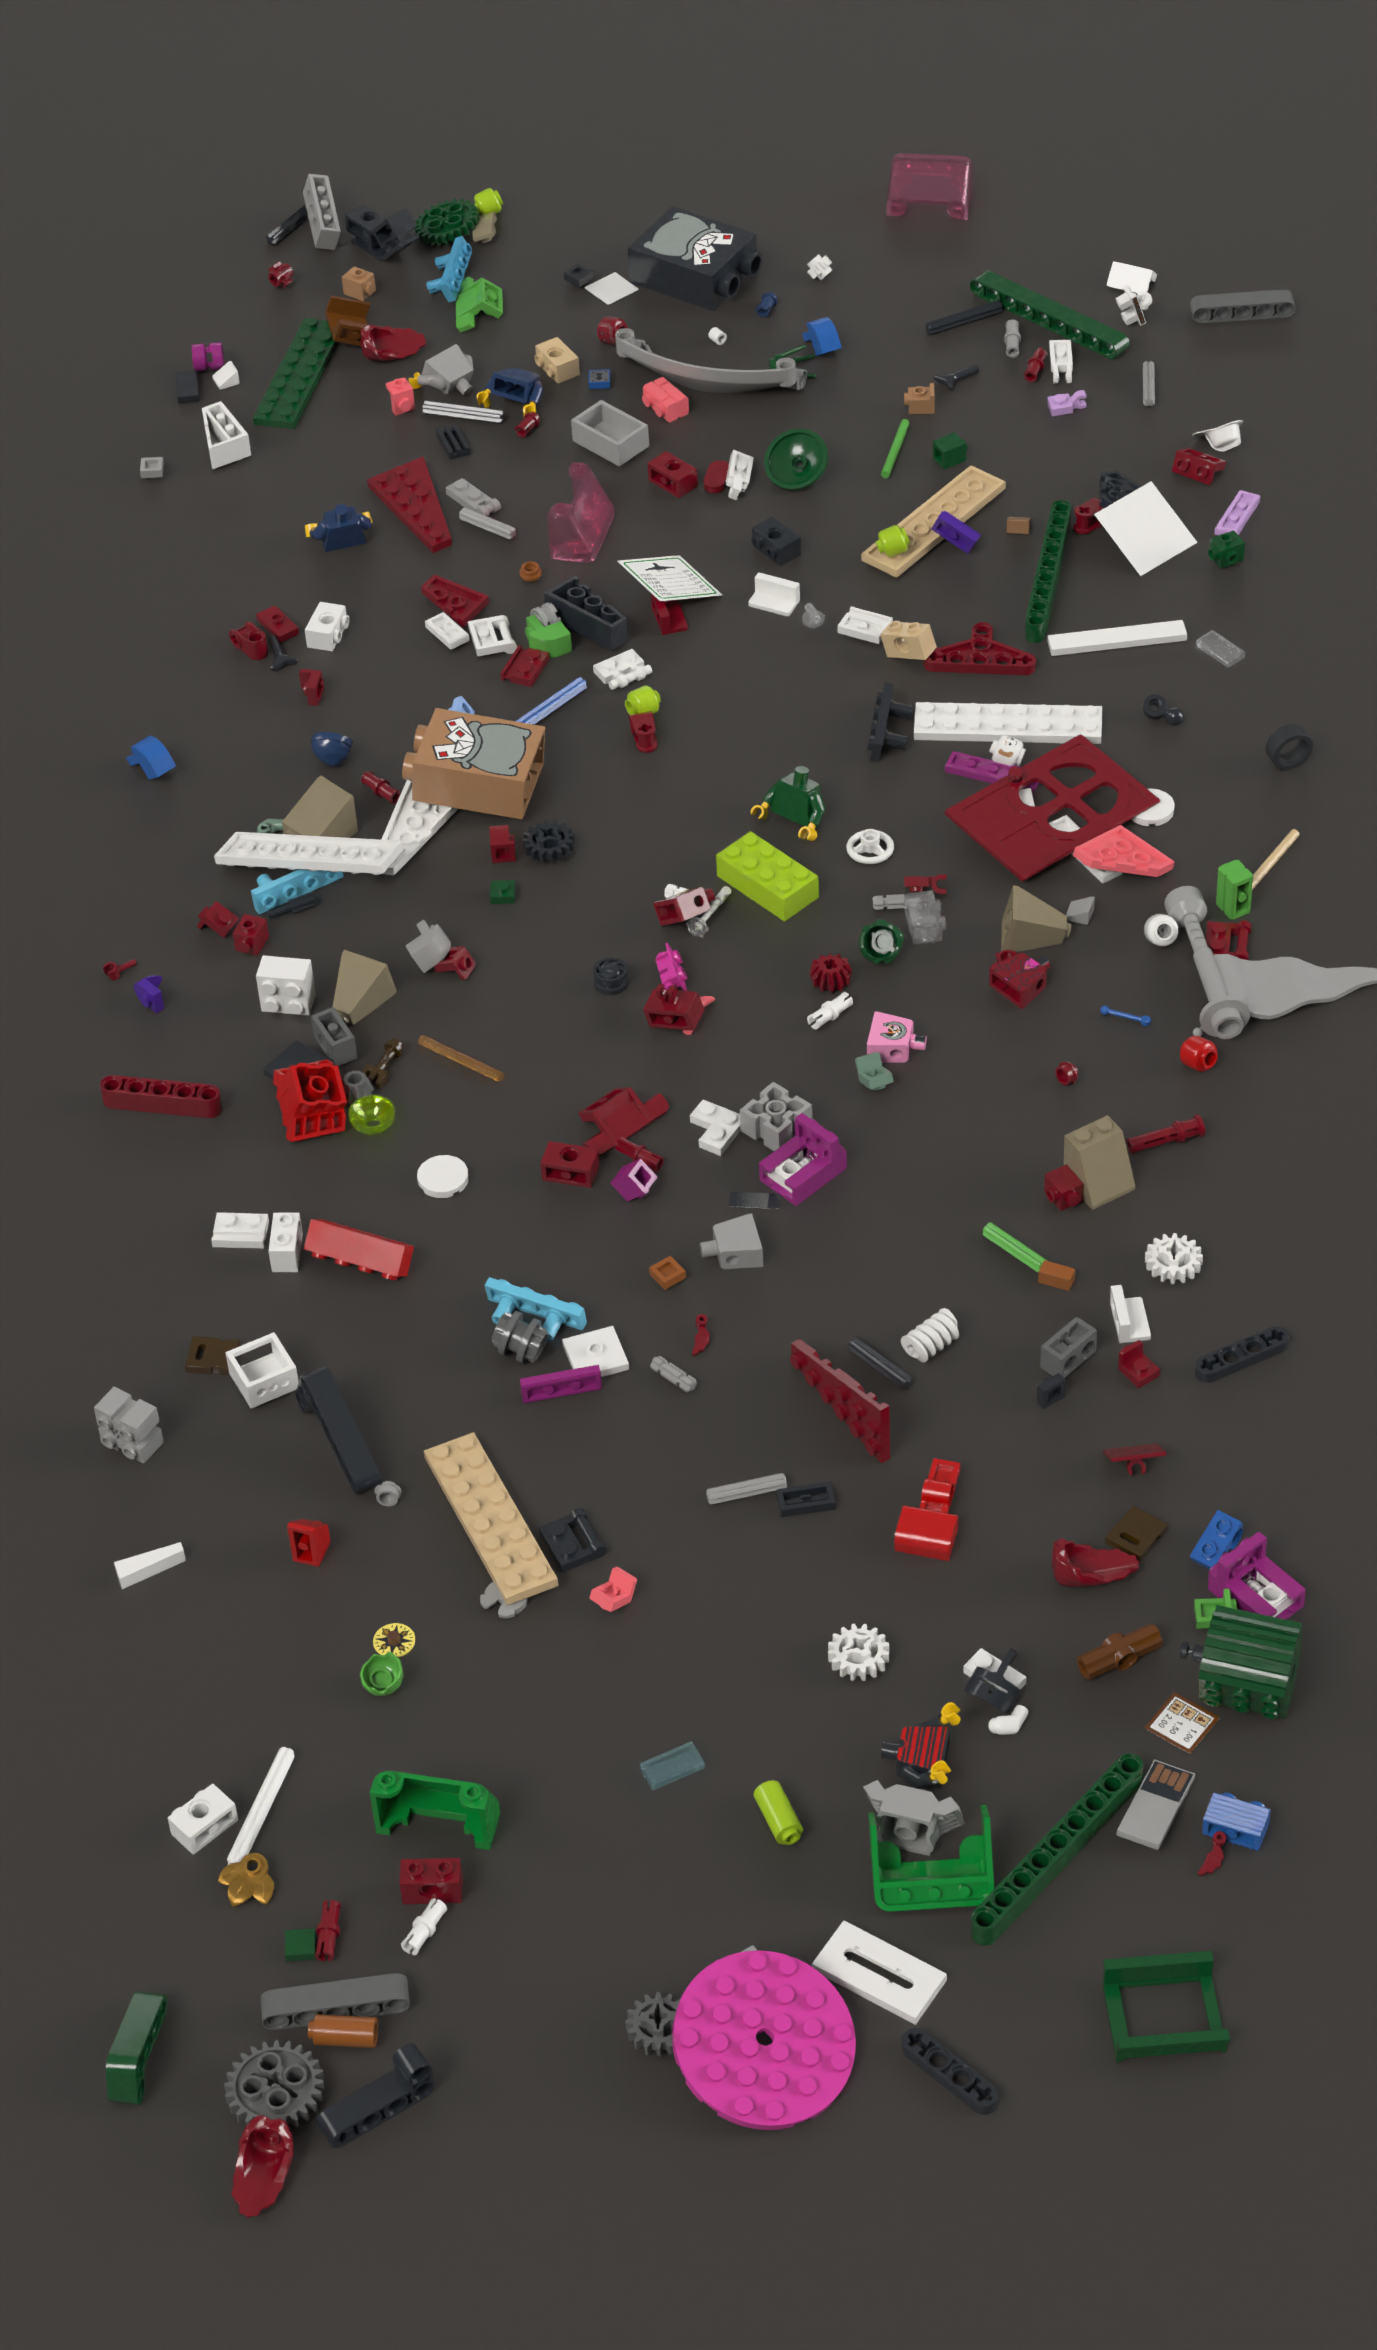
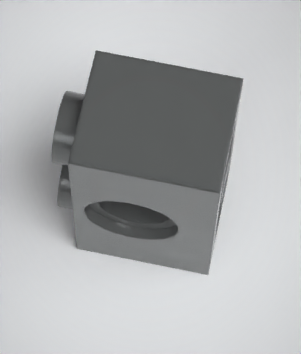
M334 1007L311 1016L314 1038L327 1057L334 1060V1066H340L357 1059L355 1037Z

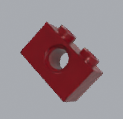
M665 451L648 462L649 481L672 495L681 498L698 487L697 469L669 452Z
M548 1141L540 1162L542 1181L592 1188L599 1169L598 1149Z
M460 1858L401 1859L400 1890L403 1904H429L433 1898H436V1902L439 1899L443 1903H462L463 1876Z

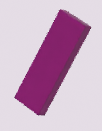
M599 1364L520 1379L523 1403L600 1390L602 1389Z

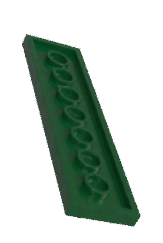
M304 318L253 416L254 425L295 429L338 342L333 340L327 320Z

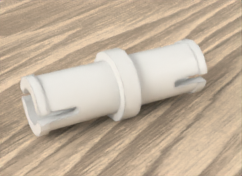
M843 992L834 1000L826 1001L819 1010L807 1017L808 1024L810 1025L816 1020V1023L811 1027L817 1030L827 1021L835 1020L838 1018L839 1013L853 1005L852 998L850 997L844 1001L849 994Z
M436 1898L431 1899L423 1914L416 1917L412 1923V1930L401 1943L402 1949L408 1954L412 1952V1955H417L427 1937H432L436 1931V1924L447 1911V1906L438 1899L436 1902Z

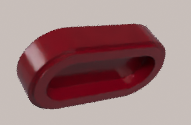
M718 460L709 465L704 477V489L707 492L719 493L725 489L729 466L727 461Z

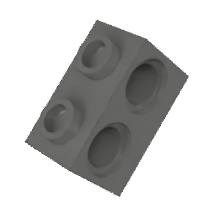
M1075 1317L1041 1346L1040 1368L1052 1376L1060 1373L1065 1378L1096 1352L1097 1330L1080 1318Z

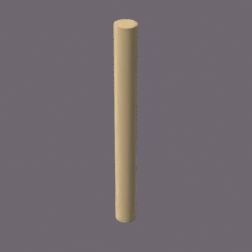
M1292 829L1253 874L1252 890L1299 837L1300 834L1296 829Z

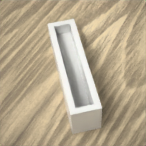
M179 1542L116 1561L114 1565L121 1588L124 1589L186 1561L182 1544Z

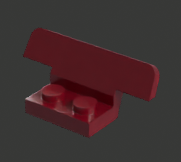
M631 1087L615 1088L578 1113L582 1122L593 1121L600 1130L599 1133L582 1144L585 1147L597 1148L599 1157L615 1148V1144L620 1137L627 1140L664 1115L669 1105L661 1093H657L642 1103Z

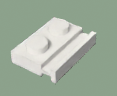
M851 606L850 612L846 613L838 624V633L880 644L882 641L880 634L893 621V618Z
M217 1213L211 1239L212 1247L264 1249V1240L266 1239L269 1224L268 1214Z

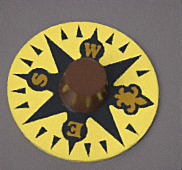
M392 1623L381 1627L373 1638L374 1648L380 1655L392 1652L395 1656L401 1657L409 1653L415 1644L414 1632L408 1626L399 1623Z

